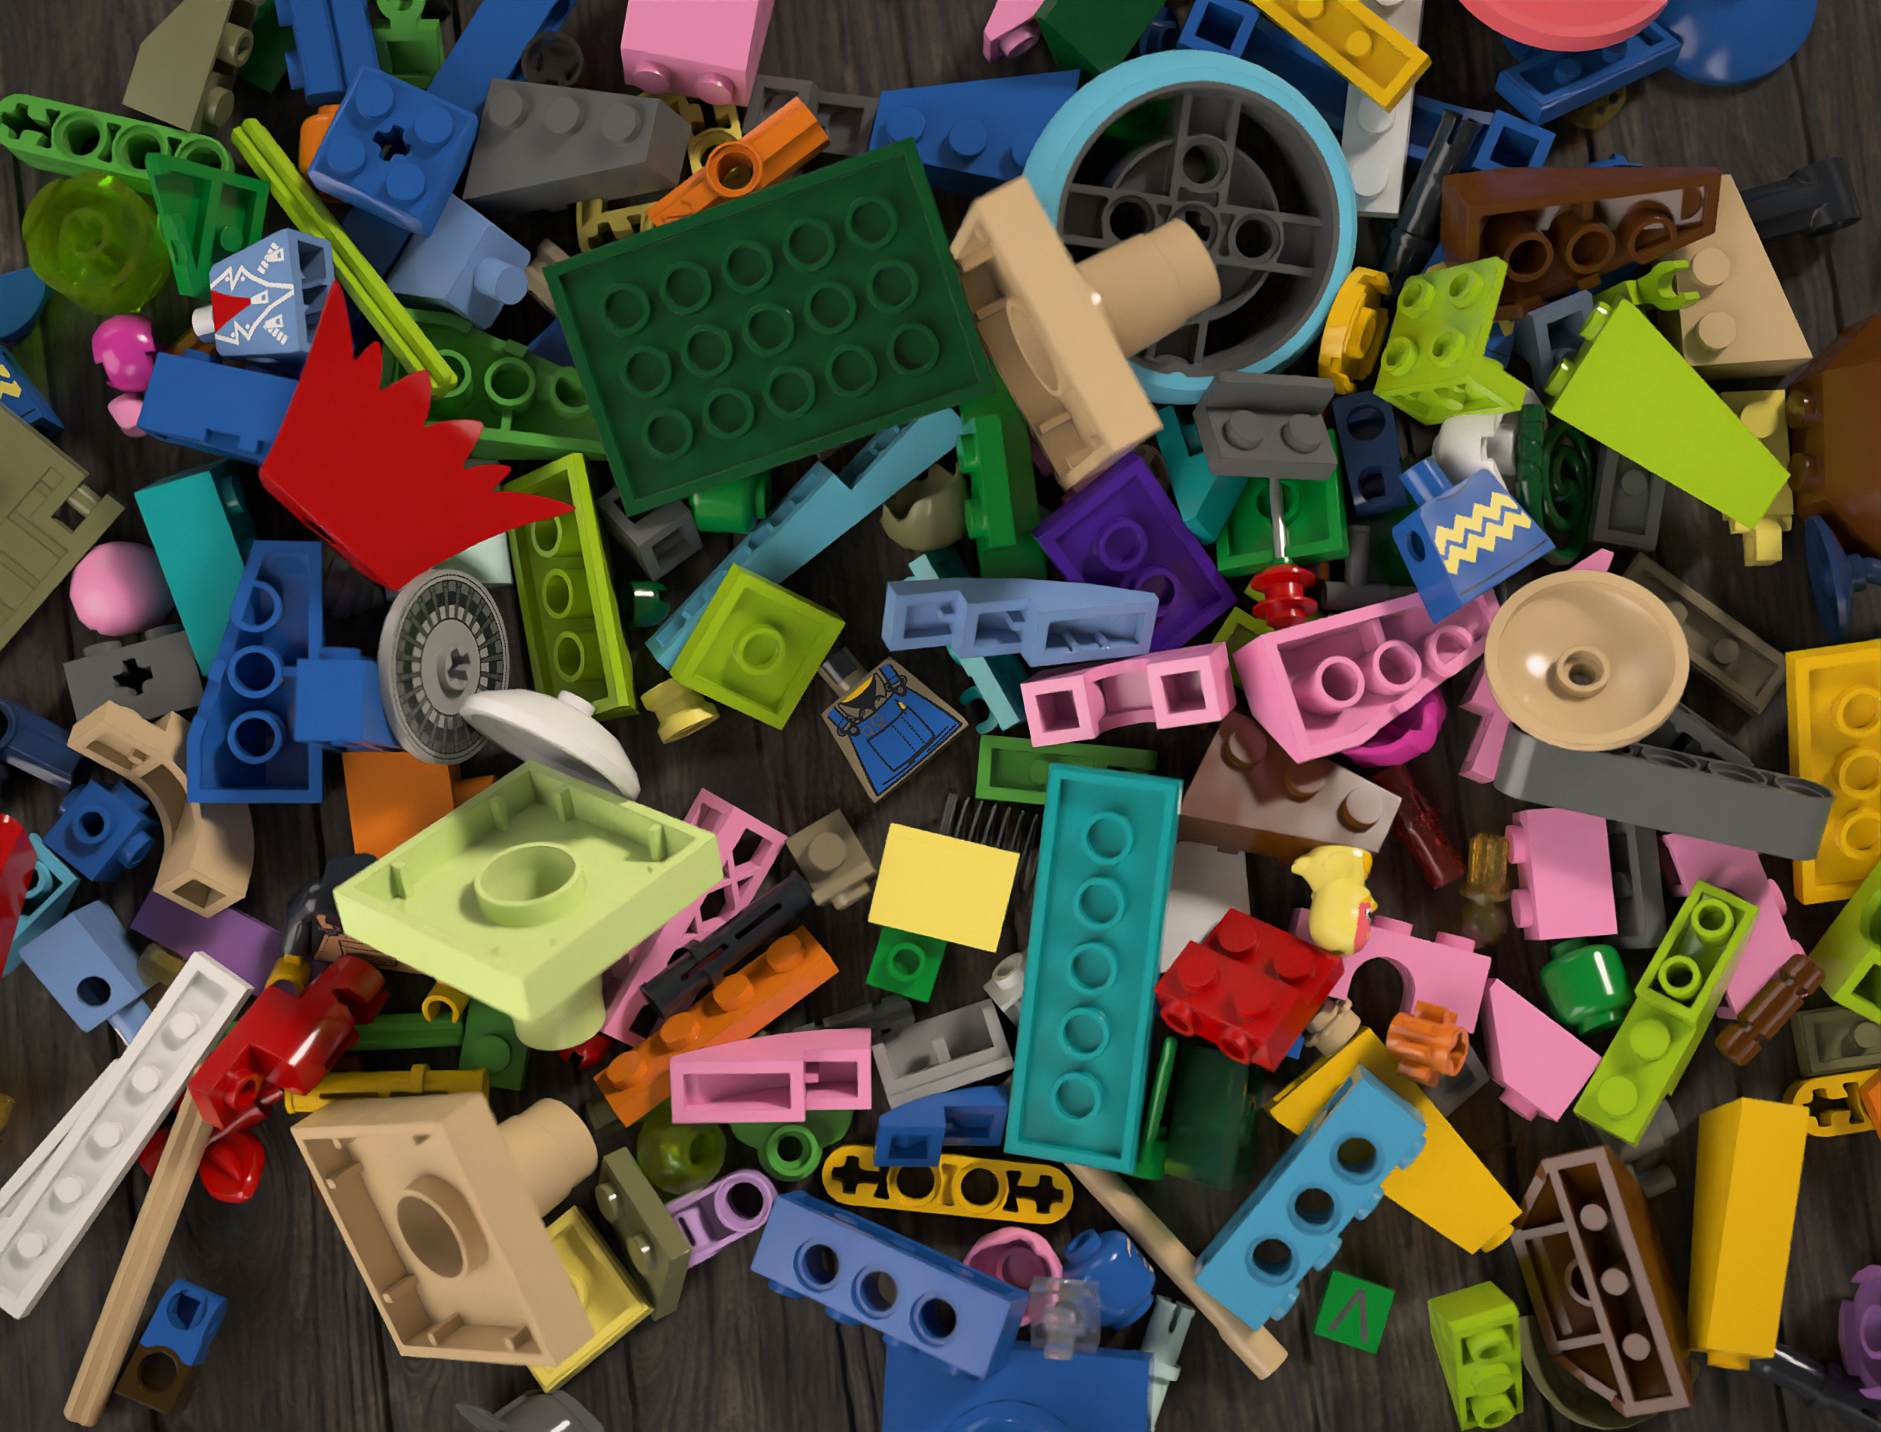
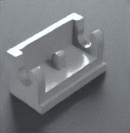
M992 998L871 1039V1049L891 1110L913 1100L942 1093L1014 1068Z

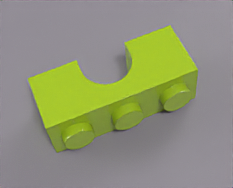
M1881 859L1808 956L1826 973L1825 980L1820 986L1832 1000L1881 1025Z

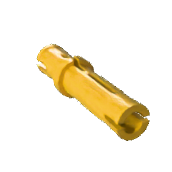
M413 1064L411 1071L328 1072L324 1079L306 1096L285 1090V1106L289 1114H296L297 1112H315L331 1101L482 1093L488 1105L490 1093L489 1073L487 1068L475 1070H431L429 1064Z

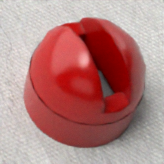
M599 1030L589 1040L574 1047L558 1050L561 1059L566 1062L573 1051L582 1055L576 1069H590L602 1061L615 1039Z

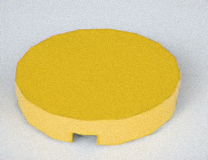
M1358 266L1347 276L1329 312L1321 340L1318 377L1332 379L1336 390L1335 393L1341 395L1355 393L1358 389L1357 384L1352 383L1353 380L1364 381L1365 377L1371 373L1380 353L1389 322V317H1387L1388 309L1380 307L1381 294L1389 296L1392 294L1391 283L1384 272Z

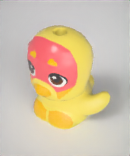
M1322 845L1312 849L1309 853L1301 855L1293 862L1291 871L1302 876L1313 891L1311 894L1313 903L1309 913V928L1312 941L1316 946L1340 957H1348L1360 952L1369 940L1371 914L1378 907L1370 891L1364 887L1365 880L1368 878L1372 866V855L1370 852L1349 846Z

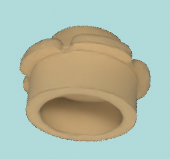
M1327 996L1305 1027L1303 1044L1308 1048L1315 1046L1324 1056L1335 1053L1345 1045L1357 1031L1361 1019L1350 1009L1352 1002L1348 998L1346 1000L1336 999L1332 1001Z

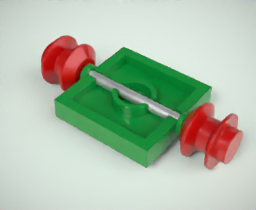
M1333 429L1327 430L1338 466L1327 481L1250 477L1216 539L1218 572L1225 579L1257 574L1250 581L1251 588L1257 592L1264 593L1265 600L1254 605L1252 612L1256 618L1266 620V624L1270 628L1286 629L1304 624L1306 617L1318 610L1317 602L1311 598L1304 597L1303 590L1315 584V575L1300 566L1349 557L1340 441Z

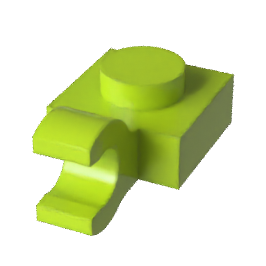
M1672 260L1661 262L1647 275L1637 280L1624 281L1593 296L1592 300L1593 307L1600 300L1608 305L1616 293L1634 304L1648 319L1646 312L1657 307L1665 311L1686 309L1696 304L1700 296L1698 291L1678 295L1674 293L1672 289L1673 277L1678 272L1689 268L1687 260Z

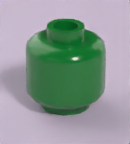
M767 470L684 498L681 501L690 509L696 528L699 531L749 534L756 527L758 520L768 519L771 505V472Z
M1584 936L1567 940L1549 950L1553 960L1539 971L1538 981L1554 1020L1565 1030H1577L1579 1037L1584 1038L1610 1030L1624 1022L1627 1016L1626 1010L1634 1003L1635 993L1614 947L1606 944L1589 945L1587 938Z

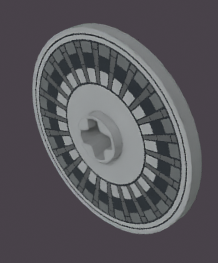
M437 569L424 572L411 580L402 589L391 606L380 640L378 683L386 719L400 744L412 756L430 764H458L480 751L489 739L468 724L461 716L459 709L468 696L483 691L508 690L509 648L501 614L488 590L468 573L454 569Z

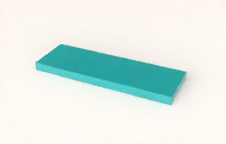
M1056 762L1051 763L1049 766L1005 1137V1153L1133 1174L1136 1170L1157 1002L1154 987L1160 978L1184 783L1182 779Z

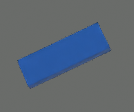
M1653 21L1636 35L1605 48L1577 52L1548 50L1500 72L1494 90L1532 124L1540 126L1675 63L1682 45Z

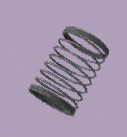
M951 792L948 794L938 832L939 835L951 837L958 799L957 794H952ZM967 797L962 808L953 838H957L966 810L961 840L965 838L971 802L969 797ZM983 800L978 805L967 839L968 842L971 841L979 815L975 843L978 844L984 810ZM994 804L981 845L985 843L992 821L988 846L991 847L998 809L997 804ZM1010 807L1007 808L995 845L997 849L1004 827L1005 832L1001 850L1005 849L1011 816ZM1024 810L1020 813L1009 852H1012L1018 833L1015 853H1018L1025 816ZM1038 814L1034 816L1011 889L1015 887L1030 839L1031 843L1023 885L1024 892L1028 891L1036 868H1038L1040 847L1027 884ZM1037 871L1034 879L1032 894L1035 893Z

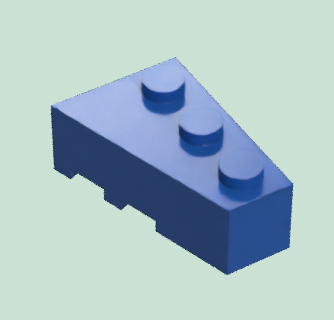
M1081 69L881 91L868 152L913 136L931 188L982 198L1022 176L1025 164L1041 133L1065 102L1078 91Z

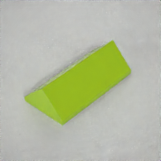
M571 453L502 485L501 491L548 497L576 508L574 511L509 530L507 534L536 692L556 699L560 691L570 692L594 706L595 711L592 718L597 722L638 715L641 712L625 625L621 613L608 532L595 502L601 497L596 469L583 453Z

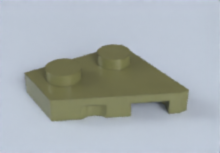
M625 1146L603 1156L598 1185L595 1187V1198L603 1216L613 1227L637 1286L655 1309L650 1313V1316L656 1321L677 1310L692 1248Z

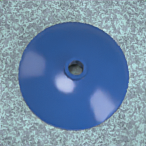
M1670 0L1664 10L1654 20L1682 45L1676 62L1666 66V68L1688 80L1711 86H1736L1759 80L1779 69L1800 48L1812 27L1818 0Z

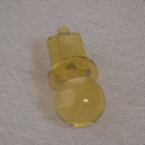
M1488 832L1478 833L1470 840L1467 881L1460 883L1459 893L1471 899V901L1462 907L1456 921L1459 936L1476 941L1474 948L1480 950L1491 949L1504 940L1508 932L1509 922L1504 909L1497 902L1510 899L1512 889L1505 884L1509 842L1503 835Z

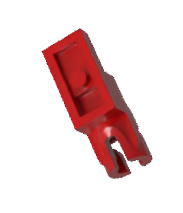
M341 955L322 974L314 979L302 991L299 997L269 984L186 1084L203 1121L225 1131L238 1113L247 1109L254 1102L259 1093L260 1086L265 1080L301 1096H306L324 1079L344 1052L354 1046L360 1038L354 1026L371 1024L390 1000V993L381 990L386 980L380 971L359 958L351 955Z

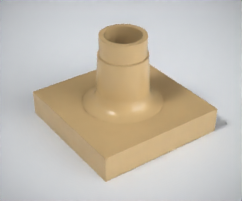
M1025 176L975 201L950 246V251L957 265L982 344L1065 492L1109 468L1163 427L1126 360L1182 327L1189 318L1217 304L1221 298L1218 276L1204 245L1195 232L1180 219H1173L1145 235L1138 234L1073 265Z
M482 1093L342 1100L327 1103L290 1128L401 1356L558 1367L596 1336L542 1221V1218L567 1198L574 1187L594 1173L598 1163L597 1149L588 1128L568 1106L558 1100L544 1098L521 1114L512 1116L497 1125Z

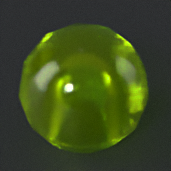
M672 1104L660 1107L648 1117L637 1139V1160L647 1180L662 1190L675 1194L703 1189L718 1175L725 1160L726 1137L720 1124L672 1123Z

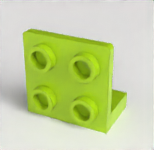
M1492 257L1407 278L1398 297L1397 311L1387 346L1381 357V367L1373 393L1426 426L1440 424L1448 418L1459 415L1502 414L1520 411L1527 386L1504 372V367L1500 362L1483 356L1508 264L1498 257Z

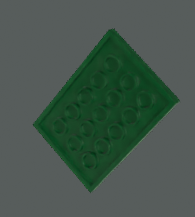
M913 136L542 267L627 517L635 516L998 392Z

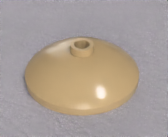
M1570 570L1536 579L1520 588L1504 602L1497 611L1488 630L1484 650V669L1488 686L1497 704L1522 730L1539 740L1561 748L1579 751H1603L1639 741L1659 728L1669 718L1678 705L1687 682L1689 654L1685 635L1677 619L1669 608L1649 590L1615 574L1594 570ZM1575 675H1583L1592 683L1587 686L1574 684L1570 678Z

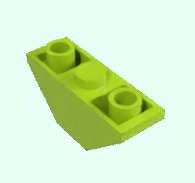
M1491 1281L1429 1299L1431 1335L1461 1430L1465 1431L1478 1426L1485 1429L1496 1428L1509 1422L1514 1415L1523 1413L1519 1313L1514 1302Z

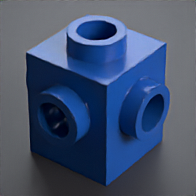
M91 779L87 785L81 784L66 796L58 810L61 818L44 837L42 842L91 881L115 882L125 868L132 869L136 867L149 854L155 844V839L151 836L161 825V821L146 810L151 804L150 799L130 783L119 779L116 784Z

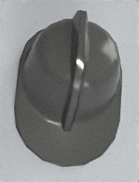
M542 1388L528 1390L495 1414H491L465 1401L459 1400L455 1405L458 1411L482 1432H605L603 1425L574 1397L562 1390H557L553 1394L545 1393Z

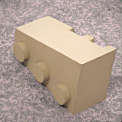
M1731 174L1722 175L1715 233L1651 261L1653 269L1657 264L1664 261L1687 260L1689 268L1678 272L1673 277L1672 289L1676 295L1698 291L1700 296L1696 304L1686 309L1665 311L1656 307L1658 331L1704 381L1788 375L1811 360L1813 356Z

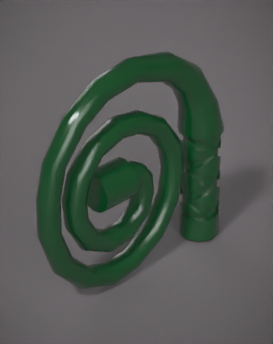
M1524 404L1518 415V423L1520 425H1518L1519 431L1517 434V476L1513 483L1515 500L1545 534L1543 518L1547 525L1558 533L1574 529L1578 524L1570 544L1564 550L1554 548L1541 556L1550 565L1566 566L1571 564L1583 552L1587 543V532L1595 487L1593 457L1587 439L1581 430L1560 419L1544 431L1545 406ZM1562 434L1566 435L1573 444V447L1561 444L1552 452L1557 438ZM1564 460L1569 467L1571 479L1561 476V466ZM1552 499L1565 505H1570L1564 518L1558 515L1553 506Z

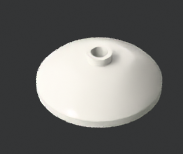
M525 689L483 691L466 697L459 709L463 719L475 730L524 762L530 759L634 802L640 793L637 773L619 741L592 718L595 711L594 706L570 692L560 691L556 699Z

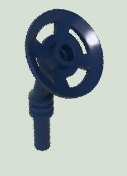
M1819 515L1808 516L1805 522V549L1816 606L1823 627L1832 642L1844 641L1851 622L1853 593L1865 591L1867 583L1881 586V560L1872 557L1861 558L1858 552L1845 555L1834 532Z

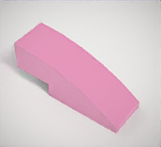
M871 1028L825 1029L784 1033L729 1042L672 1056L670 1059L672 1123L805 1121L806 1110L871 1109Z

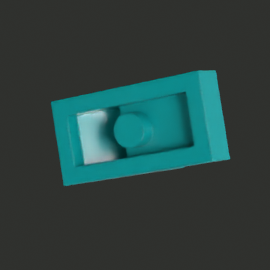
M1172 404L1155 412L1163 426L1155 434L1183 522L1201 544L1205 546L1216 541L1250 477L1211 475L1195 421L1187 424Z

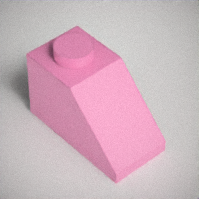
M1487 978L1479 1011L1489 1076L1505 1089L1499 1099L1530 1122H1532L1537 1114L1557 1122L1603 1058L1499 979Z

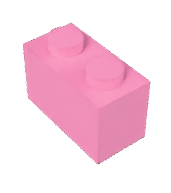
M1561 808L1532 809L1512 813L1513 825H1507L1505 830V847L1509 862L1511 864L1517 863L1520 889L1512 891L1511 908L1515 926L1524 929V939L1546 940L1618 934L1606 818Z

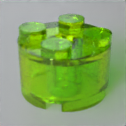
M82 172L84 175L72 177L65 181L60 177L45 185L30 202L22 223V239L26 241L30 259L28 262L33 272L49 287L88 312L100 315L137 313L143 305L148 303L161 290L172 267L167 245L160 239L156 228L157 211L126 183L103 172ZM101 241V244L95 248V245Z

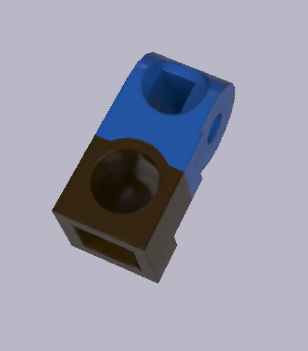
M181 1278L175 1280L159 1303L114 1392L166 1415L185 1411L197 1387L194 1385V1382L208 1355V1347L226 1314L228 1299Z

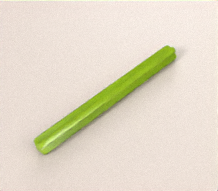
M244 119L241 126L232 130V143L262 181L270 182L269 191L300 232L331 241L335 278L409 374L420 370H427L430 373L432 384L431 400L443 399L448 392L454 390L457 386L458 379L455 373L267 129L257 119Z

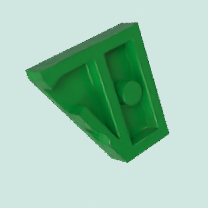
M146 152L145 165L179 294L212 301L209 279L212 266L261 240L270 182L162 153Z

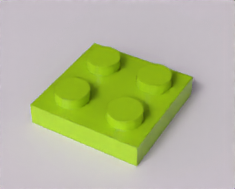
M733 562L669 673L675 682L782 731L846 622L837 613Z

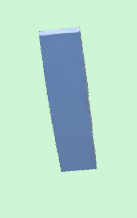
M944 578L888 582L881 637L889 651L951 645L960 659L1021 653L1030 667L1149 654L1159 599L1154 593L1087 583L1021 578Z

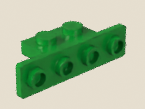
M987 357L998 392L959 405L963 434L957 435L956 448L960 471L962 474L968 473L971 499L965 501V522L968 536L970 539L976 538L981 578L1047 580L1044 551L1030 533L1033 528L1040 524L1028 425L991 358Z

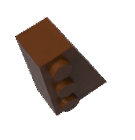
M1231 710L1219 721L1209 736L1182 791L1176 844L1180 840L1217 846L1218 852L1237 855L1240 851L1265 855L1275 857L1276 863L1293 865V862L1301 855L1309 853L1312 849L1322 845H1342L1359 848L1370 852L1373 858L1380 850L1402 798L1324 757L1297 764L1261 724Z

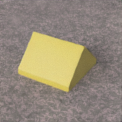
M891 823L868 922L996 953L1020 854Z

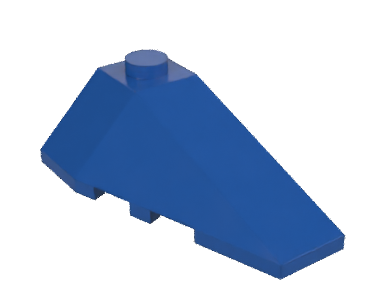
M254 540L229 613L230 618L218 653L213 659L207 677L206 688L187 735V803H322L329 797V751L295 741L294 726L297 659H319V649L326 648L323 541Z

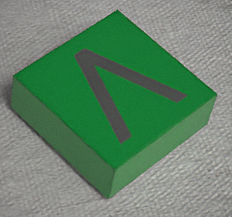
M1330 1268L1311 1331L1316 1335L1376 1354L1395 1291L1392 1288Z

